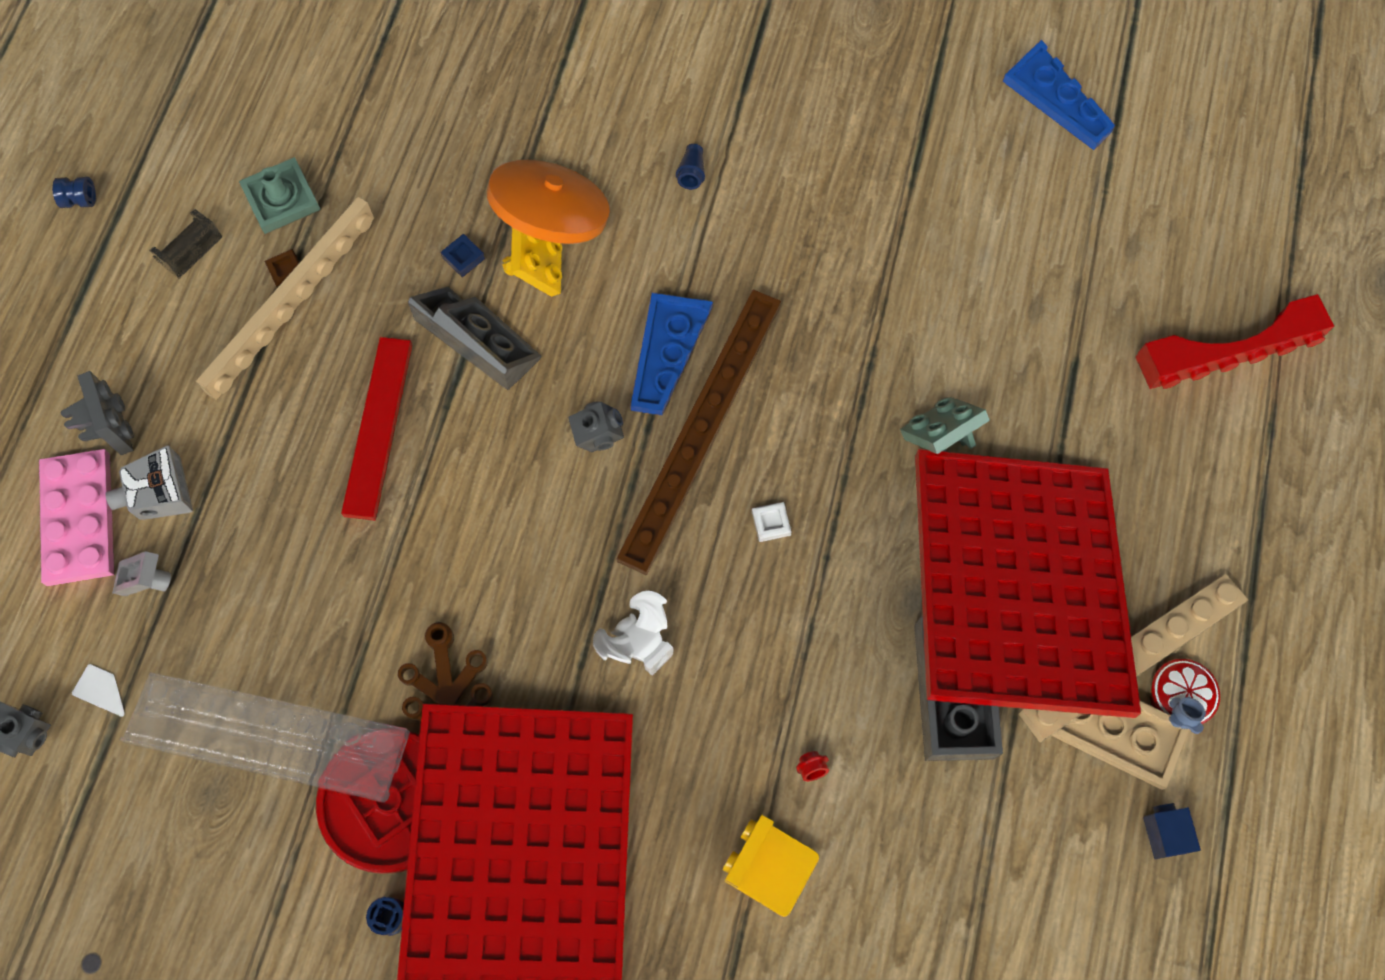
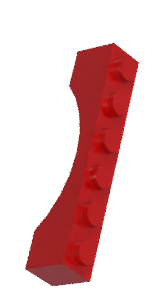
M1316 294L1289 302L1276 316L1270 327L1245 340L1231 343H1202L1172 335L1145 343L1135 358L1149 389L1160 386L1163 389H1168L1176 386L1184 379L1191 378L1195 381L1206 377L1215 370L1220 369L1221 372L1230 371L1236 368L1239 363L1249 361L1250 364H1254L1274 353H1277L1278 356L1288 354L1298 346L1306 345L1308 348L1316 346L1326 339L1325 335L1335 326L1322 300Z

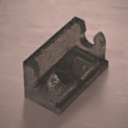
M196 209L190 212L194 217L193 222L162 251L154 246L149 250L153 254L154 259L178 279L222 238L213 221L206 218Z

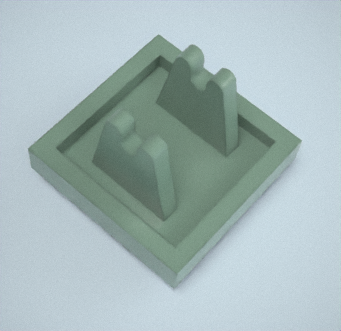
M949 397L938 401L935 407L928 412L914 416L909 421V424L902 427L900 431L904 440L939 454L940 452H947L946 448L957 441H960L962 446L967 445L969 449L975 447L976 443L972 432L989 422L990 419L986 409Z

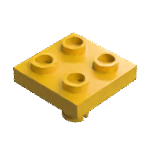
M512 227L511 256L504 257L502 260L505 273L509 276L515 275L551 297L561 294L562 243L540 240Z

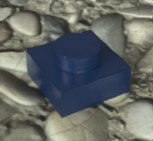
M464 234L440 252L442 258L462 278L485 260L484 253Z

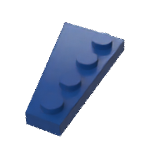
M1041 40L1005 74L1003 82L1091 149L1095 150L1112 133L1115 124L1092 98H1087L1082 93V86L1075 78L1070 79L1063 70L1064 65L1057 57L1052 58L1046 51L1048 46Z
M657 293L651 294L631 401V411L663 415L713 308L712 301Z

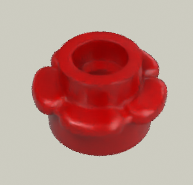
M811 751L802 755L799 758L800 763L796 766L797 773L801 774L804 781H815L824 777L829 772L827 766L829 759L826 755H819L818 751Z

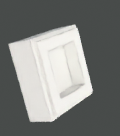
M784 502L752 508V516L759 542L791 536V528Z

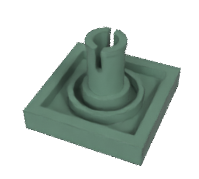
M295 157L273 167L264 168L261 172L239 181L264 234L321 210Z

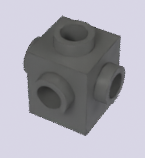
M603 402L589 403L584 407V410L568 417L576 446L589 452L607 450L613 447L614 442L624 438L621 428L623 426L621 414L617 409Z
M0 702V752L14 758L18 752L33 756L34 752L46 741L47 731L51 724L41 720L40 717L43 713L30 706L22 704L21 708L18 709Z

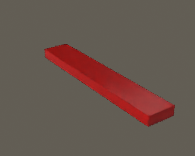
M379 338L341 512L343 517L376 521L413 346L411 340Z

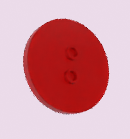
M397 729L380 730L365 734L341 749L327 766L321 778L316 797L318 826L330 849L347 864L360 870L377 874H392L407 870L419 734Z

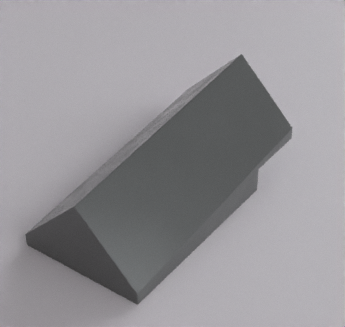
M449 287L412 296L408 301L416 322L507 390L517 383L542 357L476 297L463 300Z

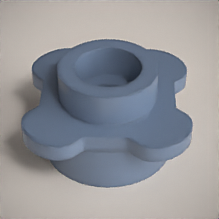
M1190 697L1182 699L1173 698L1170 701L1172 714L1169 717V721L1171 724L1178 728L1190 729L1194 734L1201 733L1204 729L1201 721L1206 715L1203 705Z

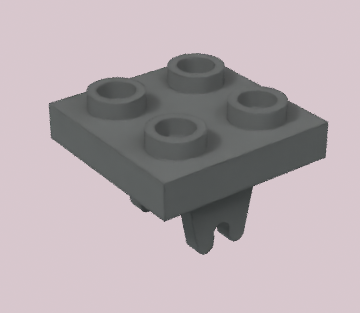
M91 371L78 375L84 398L61 411V415L64 418L72 417L71 420L64 423V426L67 429H86L85 432L78 435L80 440L89 441L102 438L121 456L134 451L130 440L134 438V434L128 421L123 418L122 411H125V405L118 393L113 394L105 380L100 381Z

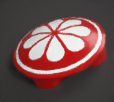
M1175 659L1162 665L1153 677L1150 702L1154 708L1171 716L1172 707L1170 706V701L1173 698L1182 699L1190 697L1199 701L1205 709L1206 715L1201 724L1206 723L1216 714L1220 704V689L1213 674L1200 663L1189 659Z

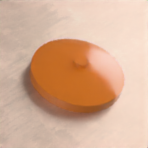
M516 160L505 163L493 171L487 187L488 202L499 218L526 235L548 242L573 244L592 240L602 233L610 213L607 198L593 182L569 168L550 162Z

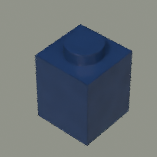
M1174 803L1153 807L1154 814L1143 817L1154 860L1201 851L1189 807L1176 809Z

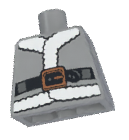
M165 446L121 467L119 474L122 487L107 491L105 494L107 503L112 510L127 506L128 511L140 520L193 512L181 458L170 446Z

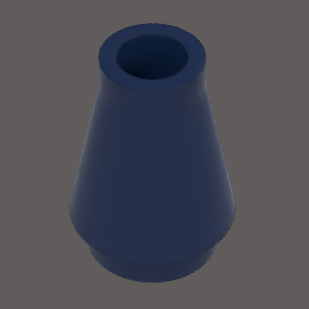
M690 144L686 147L685 154L676 170L675 175L678 184L685 189H697L705 180L703 148L698 144Z

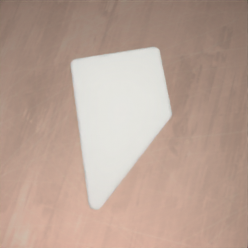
M91 664L87 665L72 695L123 717L125 713L114 674Z

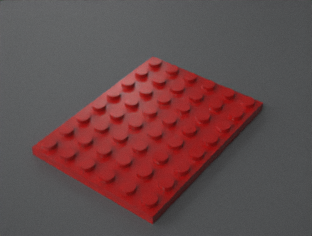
M918 449L915 455L927 700L1127 718L1138 717L1141 714V706L1108 468L951 452L936 454L929 450Z
M423 704L397 980H622L633 714Z

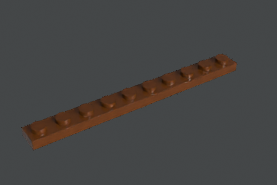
M754 289L752 290L616 558L618 563L647 576L780 309V300Z

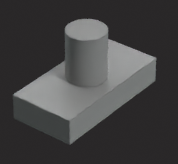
M147 551L119 561L112 594L128 596L149 588L164 592L170 584L171 574L170 572L156 569L158 554Z

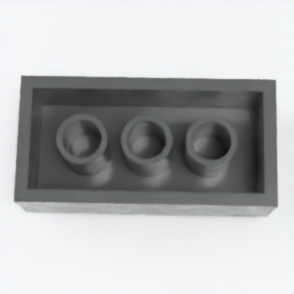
M921 616L914 625L925 761L996 759L1003 754L998 706L927 700L923 616Z

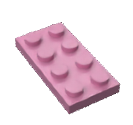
M102 449L40 459L41 583L51 586L114 575L112 509L109 507L105 495L107 491L111 490L110 453Z

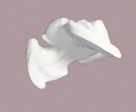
M642 591L633 596L629 606L639 610L640 616L638 620L632 613L629 617L622 619L615 627V630L611 632V634L618 637L608 636L604 629L596 631L593 637V646L603 660H607V657L627 664H631V659L634 658L644 663L645 670L650 675L656 673L673 654V647L668 642L662 641L660 635L661 630L667 629V619L663 604L667 600L662 595L653 591Z

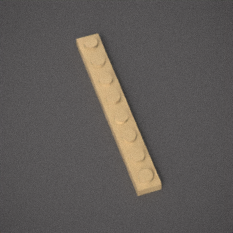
M360 197L354 200L196 380L197 384L208 396L217 400L221 394L226 393L231 388L233 380L242 370L247 369L251 365L254 356L263 346L271 342L274 333L280 326L291 319L294 310L300 303L311 296L314 287L320 280L331 273L334 264L342 255L350 251L353 242L359 235L370 228L374 217L368 202Z
M1227 574L1131 637L1136 677L1248 601ZM1023 709L1019 713V716L1040 743L1082 715L1081 713Z

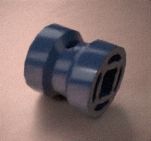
M67 177L54 179L52 187L53 197L59 208H72L75 204L83 208L95 205L96 190L90 177H77L72 181Z
M390 897L378 898L372 902L366 914L367 925L371 931L379 935L393 936L399 934L402 931L404 902Z

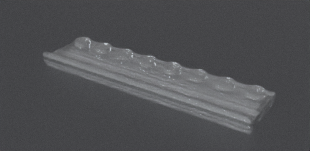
M150 672L124 737H121L120 741L385 802L389 799L390 793L388 791L394 773L398 771L410 732L402 727Z

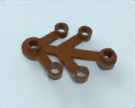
M436 622L427 628L425 640L430 648L434 650L439 686L421 675L419 669L411 663L403 664L399 668L398 678L404 685L414 686L440 705H456L478 672L485 670L488 660L482 651H471L466 657V666L453 682L448 648L454 642V634L447 624ZM435 631H444L442 639L433 640V633ZM475 656L483 658L482 664L478 667L471 665V660ZM413 669L415 671L414 677L410 680H405L403 677L405 671ZM484 683L476 684L471 690L472 699L467 706L483 707L489 704L493 698V692L490 687ZM480 689L488 691V695L484 700L476 699V693ZM409 697L403 702L402 711L408 718L417 719L421 722L424 703L417 697ZM413 702L419 703V710L414 714H410L408 712L409 705Z

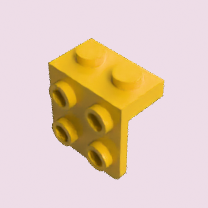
M761 815L758 822L750 819L740 837L746 841L740 854L732 851L722 870L728 873L724 882L776 914L786 917L791 913L817 865L819 855L816 851L772 826L774 822Z

